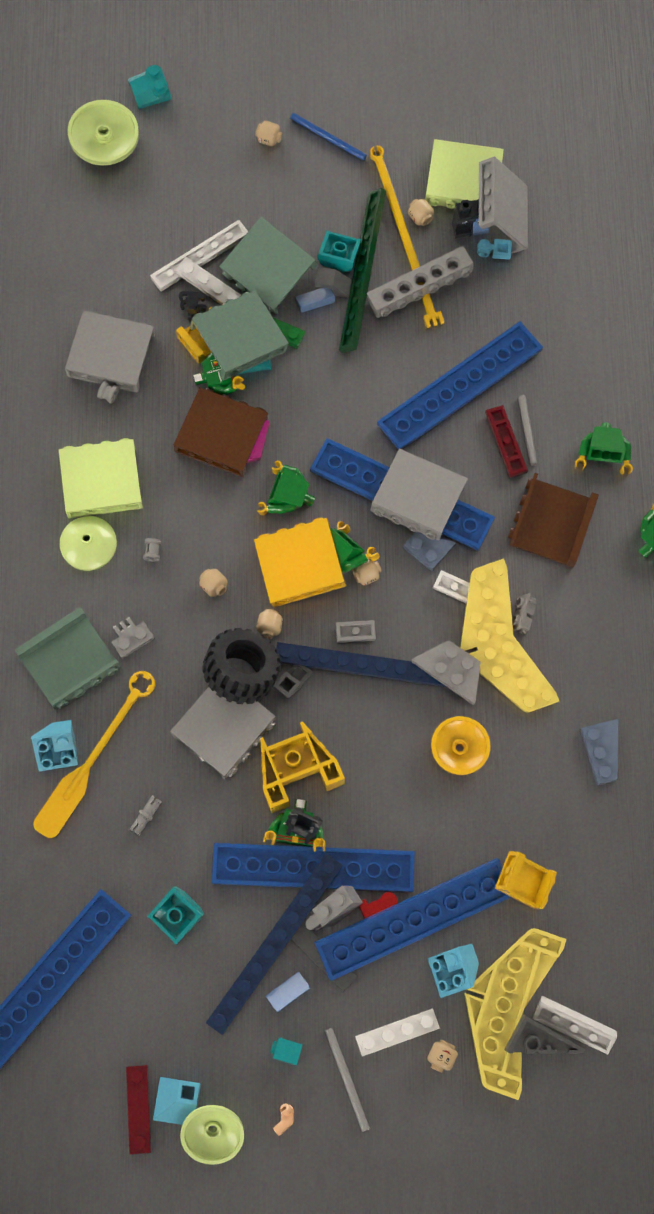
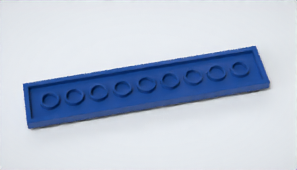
M519 321L377 421V425L398 450L404 449L541 352L543 346L523 323Z
M326 438L310 468V472L373 501L390 467ZM457 500L442 534L479 551L495 517Z
M214 843L212 884L302 888L327 853L343 865L327 889L353 886L355 890L413 893L415 851L326 847L325 851H323L322 847H316V852H314L313 847Z
M495 858L315 941V946L329 980H335L510 898V896L495 889L503 868L500 859Z
M102 889L98 891L0 1005V1070L131 918L132 915Z

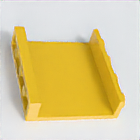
M316 518L311 523H299L294 528H282L274 534H262L257 539H254L269 600L273 607L347 586L341 571L330 531V523L327 518Z

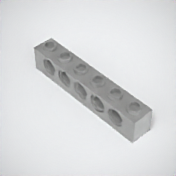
M461 246L367 292V301L377 318L385 317L391 311L397 308H404L407 303L418 301L424 295L434 293L440 287L450 285L460 277H467L473 272V261L464 246ZM455 266V267H457V268H456V269H450L449 267ZM439 274V275H441V276H440V277H434L433 275ZM418 282H424L425 284H424V285H418L417 283H418ZM402 290H408L409 292H407V293H402L401 291H402ZM386 298H392L393 300H391V301H386L385 299H386Z

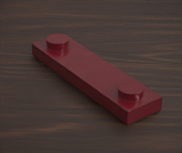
M501 405L487 409L485 413L509 477L512 478L527 473L526 463L504 406Z
M148 1065L126 1067L129 1155L151 1153Z

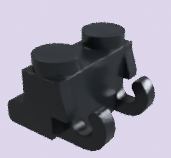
M182 291L179 293L181 310H184V305L187 304L188 321L191 322L196 314L206 312V305L198 304L199 300L205 301V293Z
M293 808L285 824L288 826L286 835L290 836L293 832L305 838L304 843L308 845L311 838H316L323 821L318 816L311 817L305 814L301 808Z

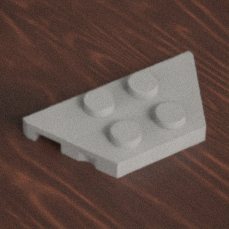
M450 640L413 658L412 663L472 705L475 703L481 662Z

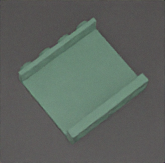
M261 216L219 267L223 271L222 275L229 281L233 279L237 282L235 285L241 291L246 290L250 293L256 290L269 313L273 312L277 315L279 312L276 308L309 268L315 270L318 264L312 256Z
M256 290L250 293L245 292L237 299H229L223 305L214 306L203 314L198 313L191 320V330L197 328L220 365V377L223 381L285 353L289 344Z
M81 607L14 649L55 710L64 708L69 704L68 701L74 697H81L86 692V689L99 685L102 682L101 679L107 675H114L118 668H120L119 662L100 638Z

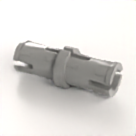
M152 795L143 810H139L138 817L129 829L140 836L147 823L152 821V816L160 804H162V801Z

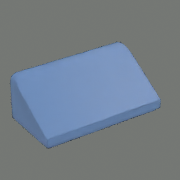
M321 288L295 296L301 313L335 303V296L329 288Z
M298 971L267 994L266 998L278 1013L311 987Z

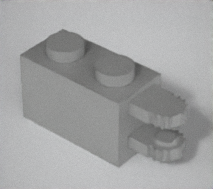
M341 886L313 908L314 914L307 919L305 923L306 928L309 930H319L323 927H333L359 907L363 902L353 886Z

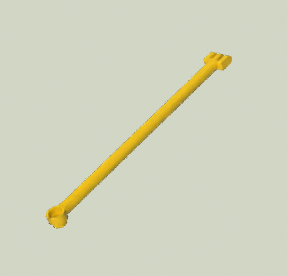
M376 145V154L379 156H375V147L373 146L370 149V158L376 163L412 270L420 267L383 159L384 149ZM418 282L417 284H418V285H424L425 283H424V282ZM430 294L424 295L422 301L427 315L423 316L426 328L431 327L430 321H432L433 326H437L436 319L439 320L440 325L444 324L441 311H435Z

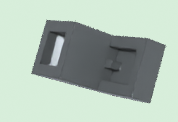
M317 268L315 287L333 289L334 296L349 298L352 283L350 278L336 269Z
M293 665L288 672L285 671L274 688L287 698H290L301 689L313 672L305 666Z

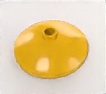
M456 716L443 721L436 728L432 736L431 750L433 757L442 769L451 774L468 775L476 772L485 764L490 754L491 746L487 731L479 722L469 717ZM456 746H462L463 750L457 751Z

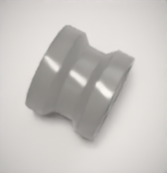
M104 381L98 390L97 397L99 399H106L112 404L117 398L119 387L116 385L111 386L109 382Z

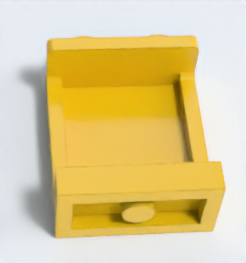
M181 326L176 329L177 339L198 364L202 363L211 351L197 328L191 330L190 326L186 329Z
M509 851L495 889L531 908L544 909L548 902L551 888L555 884L557 872L525 858L526 855L521 852Z

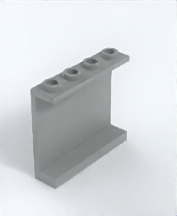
M494 156L479 162V227L485 229L496 225L511 238V253L513 254L528 249V186Z
M83 311L65 367L67 377L102 384L106 381L111 386L116 385L119 389L138 393L140 388L139 377L151 337H155L154 326L148 323H137L131 319H119L113 315H101L95 311Z
M399 449L372 502L370 511L379 517L390 519L395 524L404 525L413 532H420L429 539L439 541L468 478Z
M208 687L170 732L176 740H181L222 774V778L226 779L228 776L231 778L238 770L237 765L241 761L245 762L251 754L249 751L254 746L258 747L260 745V738H262L265 732L269 733L275 727L276 716L259 702L255 701L253 704L244 702L242 705L236 704L235 701L230 703L226 701V698L217 696V692L215 690L212 691Z

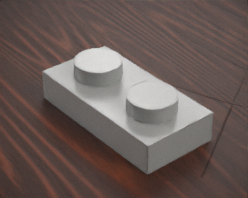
M374 620L336 622L337 643L375 641Z

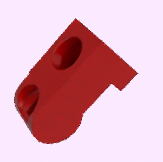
M386 892L380 899L369 904L366 899L362 900L363 903L359 906V909L365 919L396 905L398 900L395 894Z

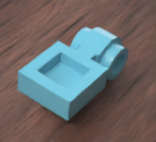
M482 239L477 244V253L480 257H488L493 252L492 258L506 260L511 258L512 240L494 239L493 244H491L489 240Z

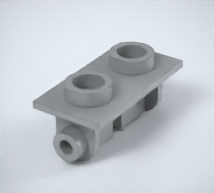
M530 593L519 596L515 604V614L512 617L513 631L519 630V633L523 635L529 632L532 619L527 617V614L533 616L537 604L536 598L530 597Z

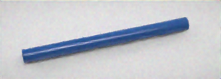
M292 113L291 120L363 161L366 159L367 154L299 115Z

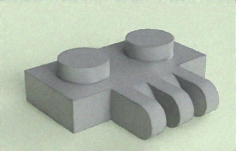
M127 617L126 622L129 624L127 627L123 621L119 622L122 627L121 631L116 625L113 626L114 631L119 637L111 643L122 659L155 639L144 621L135 626L130 617Z

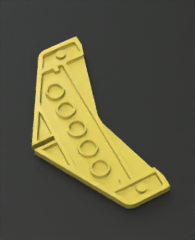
M504 558L475 568L470 576L460 648L464 651L477 649V651L469 654L481 662L479 674L522 711L530 713L558 703L559 698L556 691L513 636L508 570Z
M536 928L530 929L475 980L474 987L466 989L484 996L483 999L464 993L480 1079L486 1089L519 1100L522 1091V1052L508 1053L504 1049L520 1021L525 1007L556 959L560 956L567 939Z

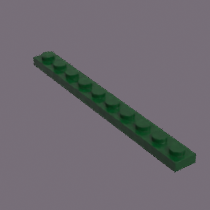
M382 187L368 193L360 235L361 243L356 256L339 350L343 353L357 350L386 195V190Z

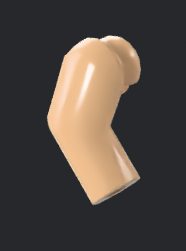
M287 1103L281 1105V1121L273 1127L278 1136L282 1135L294 1123V1109Z

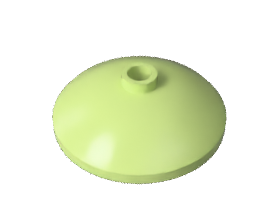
M84 516L73 520L65 527L60 537V550L66 562L72 567L83 571H92L105 566L114 556L117 547V539L113 528L105 520L95 516ZM85 537H90L88 541L83 540Z
M218 1105L202 1106L192 1111L185 1118L180 1133L181 1143L186 1153L194 1160L204 1164H221L232 1159L240 1151L244 1142V1127L240 1118L230 1109Z

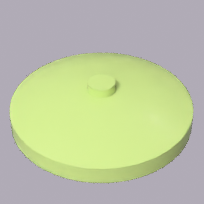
M95 100L84 104L72 115L68 124V138L73 151L84 161L95 165H112L126 159L136 148L139 139L138 123L133 113L124 105L111 100Z

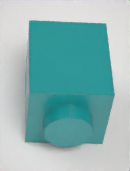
M278 1038V1042L273 1041L270 1053L274 1054L273 1059L297 1065L303 1044Z

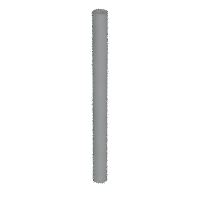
M333 1028L327 1029L325 1033L361 1130L364 1132L370 1129Z

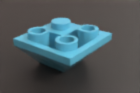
M72 720L51 723L31 736L39 771L78 765Z
M473 944L460 946L428 958L440 998L474 987L479 962Z
M160 1077L153 1120L182 1125L185 1118L198 1108L202 1083Z

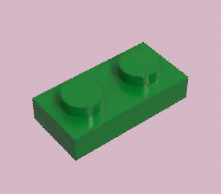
M273 318L288 341V345L298 349L305 336V330Z

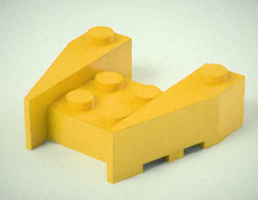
M303 721L300 722L301 734L267 747L264 738H260L263 792L271 814L290 807L289 799L283 787L318 772L326 791L345 784V777L337 759L329 753Z

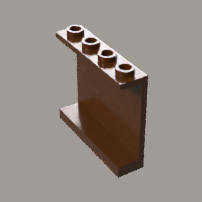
M199 387L174 442V450L179 454L244 477L246 464L265 421L269 420L268 412L260 407L254 408L249 406L244 401H235L228 395L216 394L209 388L203 389Z
M534 473L533 478L528 479L525 487L529 489L527 495L523 494L519 504L523 506L521 512L517 511L515 515L516 527H511L508 538L511 539L509 545L574 567L599 494L592 492L590 497H586L537 480L538 473Z

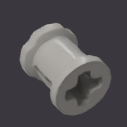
M145 539L146 550L143 559L150 562L159 561L160 556L158 554L161 540Z

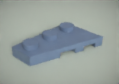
M619 719L580 729L597 785L617 780Z

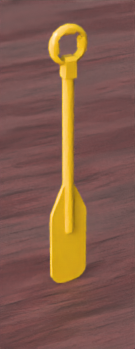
M138 671L130 677L129 689L131 693L127 697L126 702L85 763L61 779L33 822L37 832L47 838H54L60 833L86 793L90 768L132 705L135 704L139 697H146L154 691L155 679L149 672ZM143 675V678L151 679L152 685H148L147 692L141 693L140 690L133 689L132 683L136 682L137 676Z

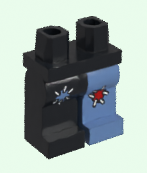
M479 199L473 201L462 200L461 203H456L452 219L455 239L471 236V233H473V236L489 233V227L485 229L479 227Z

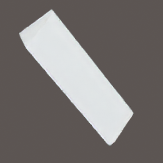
M541 996L532 1019L607 1055L617 1039L616 1030L544 996Z

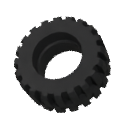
M235 628L234 631L228 629L224 633H219L210 643L203 661V677L205 682L209 683V688L212 691L215 690L217 692L216 695L220 698L224 697L230 703L235 701L236 704L241 705L244 702L253 704L255 701H261L273 688L281 670L280 656L276 654L277 649L274 645L270 644L271 641L267 637L263 638L261 633H254L251 629L242 630V628ZM227 659H242L248 662L255 669L256 673L244 674L238 672L230 666Z

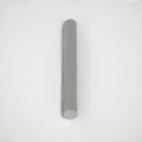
M521 395L518 397L528 457L530 466L537 465L527 402L525 395Z

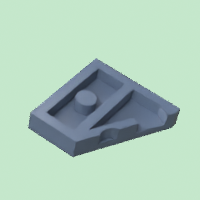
M415 532L403 545V548L429 570L433 571L456 543L442 538L439 541L436 539L432 540L424 534Z

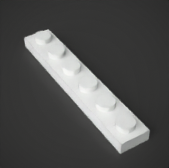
M237 220L151 274L152 281L162 292L182 279V277L175 273V270L185 257L201 267L238 244L248 233V230L240 220Z

